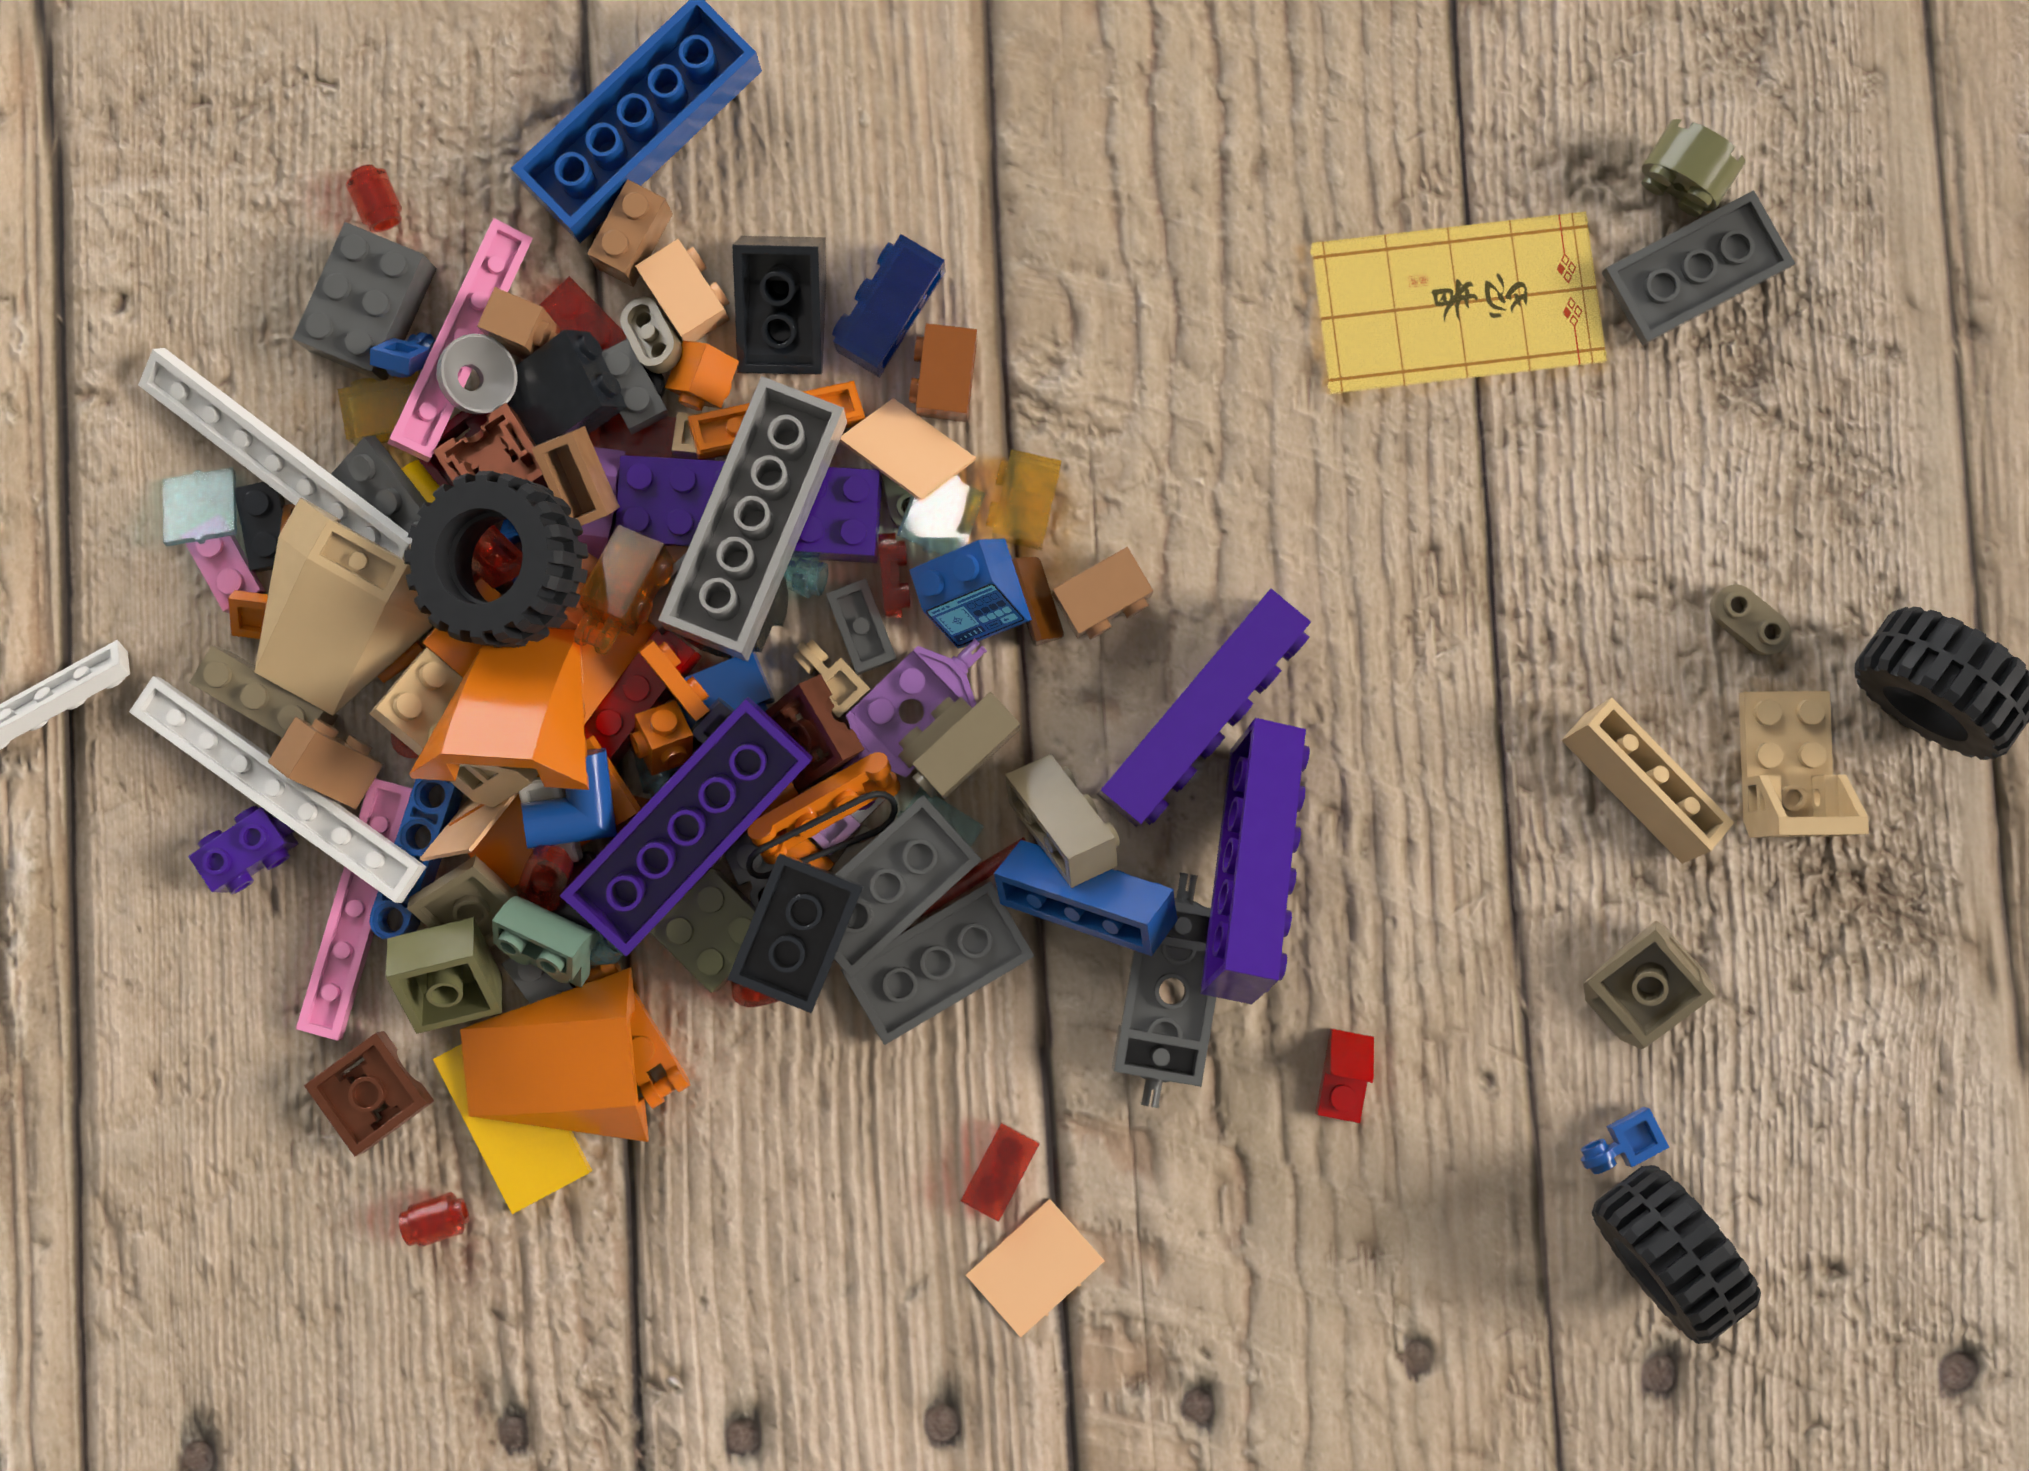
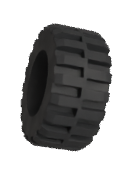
M479 471L476 475L466 473L455 477L453 480L454 486L447 484L440 486L433 492L435 500L432 503L425 501L418 510L417 514L421 518L417 525L411 524L407 536L412 538L411 549L405 550L404 564L410 565L411 574L406 575L409 590L417 591L418 596L414 598V603L419 611L424 614H430L428 617L429 623L436 629L448 632L451 638L463 642L500 648L502 646L516 648L526 646L528 641L538 642L548 637L550 631L547 627L559 628L568 619V616L564 613L567 607L576 608L581 598V595L576 593L579 582L586 584L588 570L582 569V559L588 558L587 544L578 540V536L583 534V529L578 519L569 517L571 514L570 506L563 499L555 497L553 491L543 485L494 471ZM508 519L514 525L521 540L523 552L521 569L516 581L504 595L492 602H487L478 591L473 579V553L481 536L492 525Z
M1914 606L1893 611L1884 620L1855 662L1857 684L1866 691V695L1871 701L1881 706L1880 709L1888 715L1895 717L1899 720L1900 724L1908 729L1911 728L1918 732L1921 737L1934 741L1950 751L1960 752L1963 756L1970 758L1976 756L1980 760H1988L2005 755L2029 722V671L2026 669V664L2018 657L2011 655L2008 652L2009 649L1999 642L1995 643L1986 637L1985 633L1964 625V622L1956 618L1945 617L1941 612L1931 609L1924 611L1921 607Z
M1655 1165L1641 1166L1595 1202L1592 1210L1593 1220L1601 1230L1600 1232L1604 1239L1611 1246L1612 1251L1661 1312L1679 1330H1682L1690 1340L1697 1344L1710 1343L1758 1306L1761 1290L1757 1286L1758 1283L1750 1273V1268L1744 1259L1740 1257L1732 1242L1726 1238L1719 1229L1720 1227L1708 1216L1695 1198H1692L1679 1182H1675L1666 1171L1661 1170Z

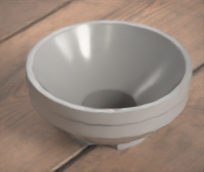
M473 333L453 340L443 350L437 364V380L443 395L453 406L470 414H486L493 412L511 400L517 385V369L511 354L500 342L484 334ZM461 367H471L477 372L480 383L475 391H468L460 385L458 372Z

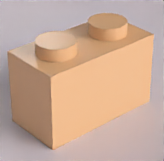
M676 239L635 265L642 279L683 341L696 342L729 321V317L723 307L730 303L717 282L708 285L701 272L706 270L707 267L694 247L686 250L680 240Z

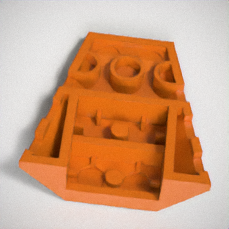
M548 628L550 631L548 637L538 642L528 641L526 646L516 648L482 645L410 771V777L412 779L456 781L460 764L531 768L537 770L544 787L589 790V777L586 772L587 740L584 734L585 703L582 695V684L584 682L580 631Z
M631 967L583 984L581 988L576 987L460 1029L469 1116L648 1142L644 1097L638 1098L630 1014L636 1010Z

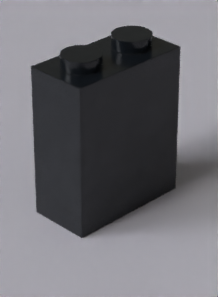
M566 329L516 365L517 385L511 400L507 403L518 415L536 445L585 426L589 435L627 408L620 393V384L610 373L602 357V348L599 342L592 336L591 332Z

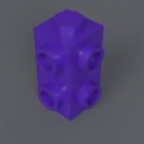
M256 805L238 814L234 818L236 824L225 832L217 830L198 842L200 849L188 857L211 892H229L233 895L250 886L254 882L252 875L264 867L267 870H271L290 858L288 851L299 844L292 834L295 831L264 808H258Z

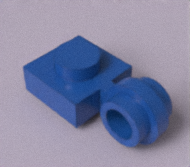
M424 332L410 335L407 341L391 338L370 348V365L387 369V373L391 376L410 377L414 372L423 368L436 340H434L431 334Z
M1642 1107L1606 1126L1614 1141L1613 1143L1607 1145L1605 1139H1598L1581 1148L1583 1154L1581 1161L1586 1169H1591L1592 1173L1596 1175L1616 1166L1617 1162L1614 1157L1619 1154L1626 1166L1634 1167L1668 1149L1669 1145L1650 1108Z

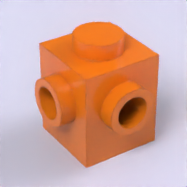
M682 341L680 360L672 368L665 388L679 395L678 402L690 409L702 411L704 406L722 408L724 400L731 391V382L739 361L707 343Z
M676 700L635 714V732L630 734L631 744L637 757L644 759L651 776L681 766L692 756L693 733Z

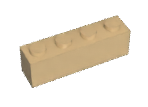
M1613 698L1585 713L1561 740L1682 864L1711 852L1734 824V821Z

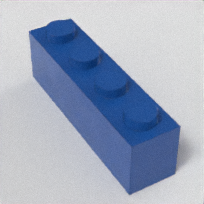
M1020 840L994 873L1001 905L1150 956L1155 953L1178 921L1174 889L1113 869L1071 888L1041 846L1024 840Z

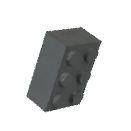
M344 222L292 339L311 353L386 383L389 377L387 369L370 365V348L391 338L405 341L437 268L420 252Z

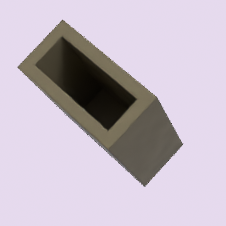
M990 691L912 763L918 771L913 776L914 780L931 798L939 793L945 800L1020 731V723Z

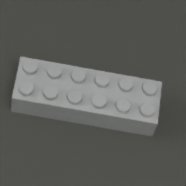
M761 376L658 619L666 630L748 662L846 427L847 419L843 407Z

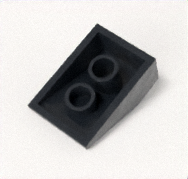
M741 236L732 245L737 360L739 361L737 373L821 375L823 373L827 280L826 237Z

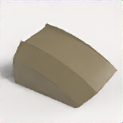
M1658 921L1653 922L1634 937L1583 983L1585 1001L1620 1040L1640 1049L1646 1048L1715 997V986L1704 969L1698 965L1670 931Z

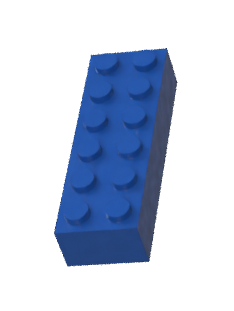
M689 0L511 167V170L523 187L581 243L605 221L627 179L642 186L762 72L757 53L705 0Z

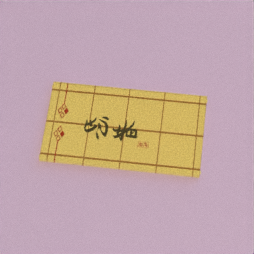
M1586 211L1311 244L1310 254L1313 260L1328 375L1327 386L1330 394L1605 363L1607 361Z

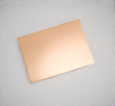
M894 398L844 433L839 441L921 502L976 460L975 456Z
M519 792L494 808L484 805L453 825L449 826L447 824L420 859L427 861L472 852ZM469 798L449 823L481 803L472 801Z
M1049 1198L974 1266L966 1276L1021 1338L1044 1316H1048L1049 1312L1077 1286L1080 1287L1081 1283L1105 1260Z

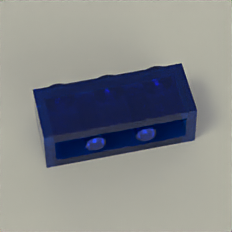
M900 234L895 244L891 242L886 244L877 260V265L880 268L872 280L866 278L862 282L855 295V300L858 303L850 315L844 313L840 317L832 332V335L836 337L833 341L836 352L879 378L946 272L944 259Z

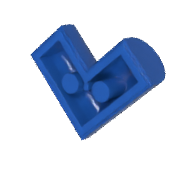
M606 748L587 750L586 772L589 777V790L565 788L566 797L521 803L527 849L615 837L617 835Z

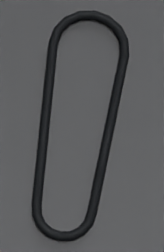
M885 791L865 793L759 846L748 856L746 870L750 876L756 879H768L772 870L759 873L753 869V861L759 854L875 797L885 798L891 804V813L882 825L799 860L809 863L878 835L894 822L898 813V803L893 795Z

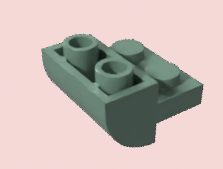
M519 896L509 899L492 920L493 943L517 963L522 965L532 964L542 969L554 980L560 983L570 982L580 988L589 977L590 952L599 940L598 933Z

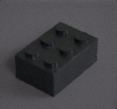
M779 853L727 980L812 1013L864 886L784 853Z

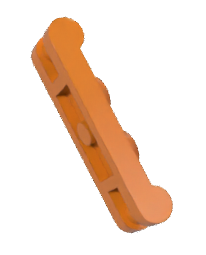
M874 752L759 817L748 827V836L759 847L865 793L885 791L895 796L900 790V782L896 774L891 771L892 767L887 756L881 752ZM879 797L868 799L762 852L760 856L765 863L775 864L779 853L787 854V850L815 836L823 829L853 814Z
M611 953L598 959L599 964L590 969V975L584 984L622 971ZM634 990L636 1010L630 1014L636 1082L644 1099L654 1109L665 1102V1096L675 1090L680 1093L691 1086V1083ZM661 1064L667 1075L655 1082L649 1071Z

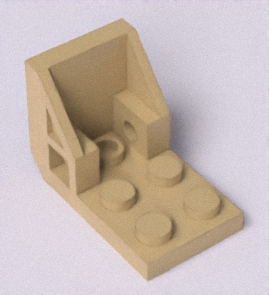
M426 647L369 714L416 754L420 755L463 678ZM460 764L456 781L450 782L472 801L494 808L530 785L537 777L538 772L536 769Z
M1830 691L1739 693L1743 822L1749 838L1838 837L1869 834L1868 815L1847 775H1833Z

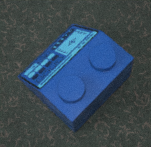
M1005 539L977 540L909 569L922 611L958 649L968 646L974 638L979 642L1032 620Z

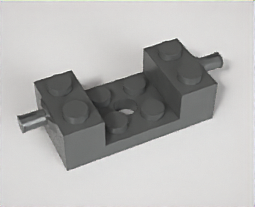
M1181 872L1175 898L1178 921L1152 956L1133 951L1122 1021L1118 1027L1112 1062L1114 1072L1137 1075L1145 1079L1141 1105L1149 1107L1151 1091L1153 1090L1151 1107L1159 1108L1163 1082L1171 1081L1202 1086L1216 997L1200 994L1211 908L1204 907L1193 901L1198 875L1190 874L1186 891L1188 874ZM1169 978L1180 980L1184 986L1182 999L1174 1004L1164 1002L1159 994L1161 984Z

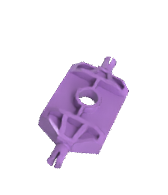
M974 638L957 657L949 658L917 646L846 714L850 728L854 730L864 750L836 772L842 771L874 752H881L887 756L892 772L907 777L915 767L913 766L909 769L898 757L903 750L898 743L916 726L924 731L935 720L930 713L947 697H950L954 702L962 697L972 708L976 705L966 674L969 672L967 669L987 652L986 649L981 646L974 654H971L980 644ZM914 699L922 704L924 714L918 723L907 724L901 720L899 707L905 700Z

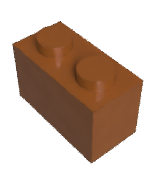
M926 323L924 336H916L914 361L921 362L919 378H911L909 403L916 404L917 415L925 418L968 422L977 348V329Z

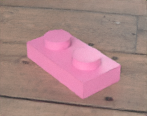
M218 517L182 538L224 612L229 613L228 598L234 590L266 593L256 573L250 571L248 559L225 519Z

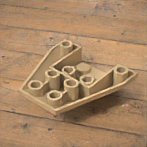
M300 498L278 537L254 672L333 716L426 634L433 625L429 623L428 617L430 614L421 613L414 603V598L418 596V593L408 588L406 575L411 574L410 565L404 564L403 558L340 523L341 519Z

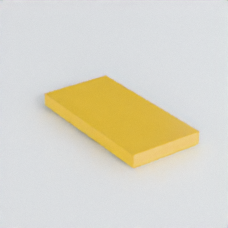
M462 1044L433 1059L512 1214L592 1172L572 1131L470 1117Z

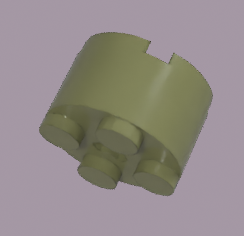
M1673 119L1642 165V172L1645 177L1641 184L1653 194L1663 196L1665 192L1680 200L1678 207L1691 216L1700 217L1703 211L1716 210L1745 165V159L1741 155L1736 160L1731 155L1735 146L1713 130L1692 122L1689 129L1678 127L1682 119Z

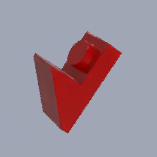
M1330 1028L1315 1110L1316 1115L1355 1123L1361 1122L1367 1083H1373L1374 1079L1373 1036Z

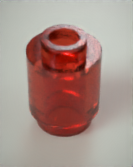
M371 164L354 169L350 174L351 178L346 182V187L361 222L368 225L371 232H383L400 224L402 221L400 215L402 206L386 170L375 168Z
M452 1192L410 1204L406 1211L399 1214L400 1232L408 1246L417 1244L419 1247H424L461 1235L464 1232L465 1224L469 1222V1212L464 1199L457 1198Z

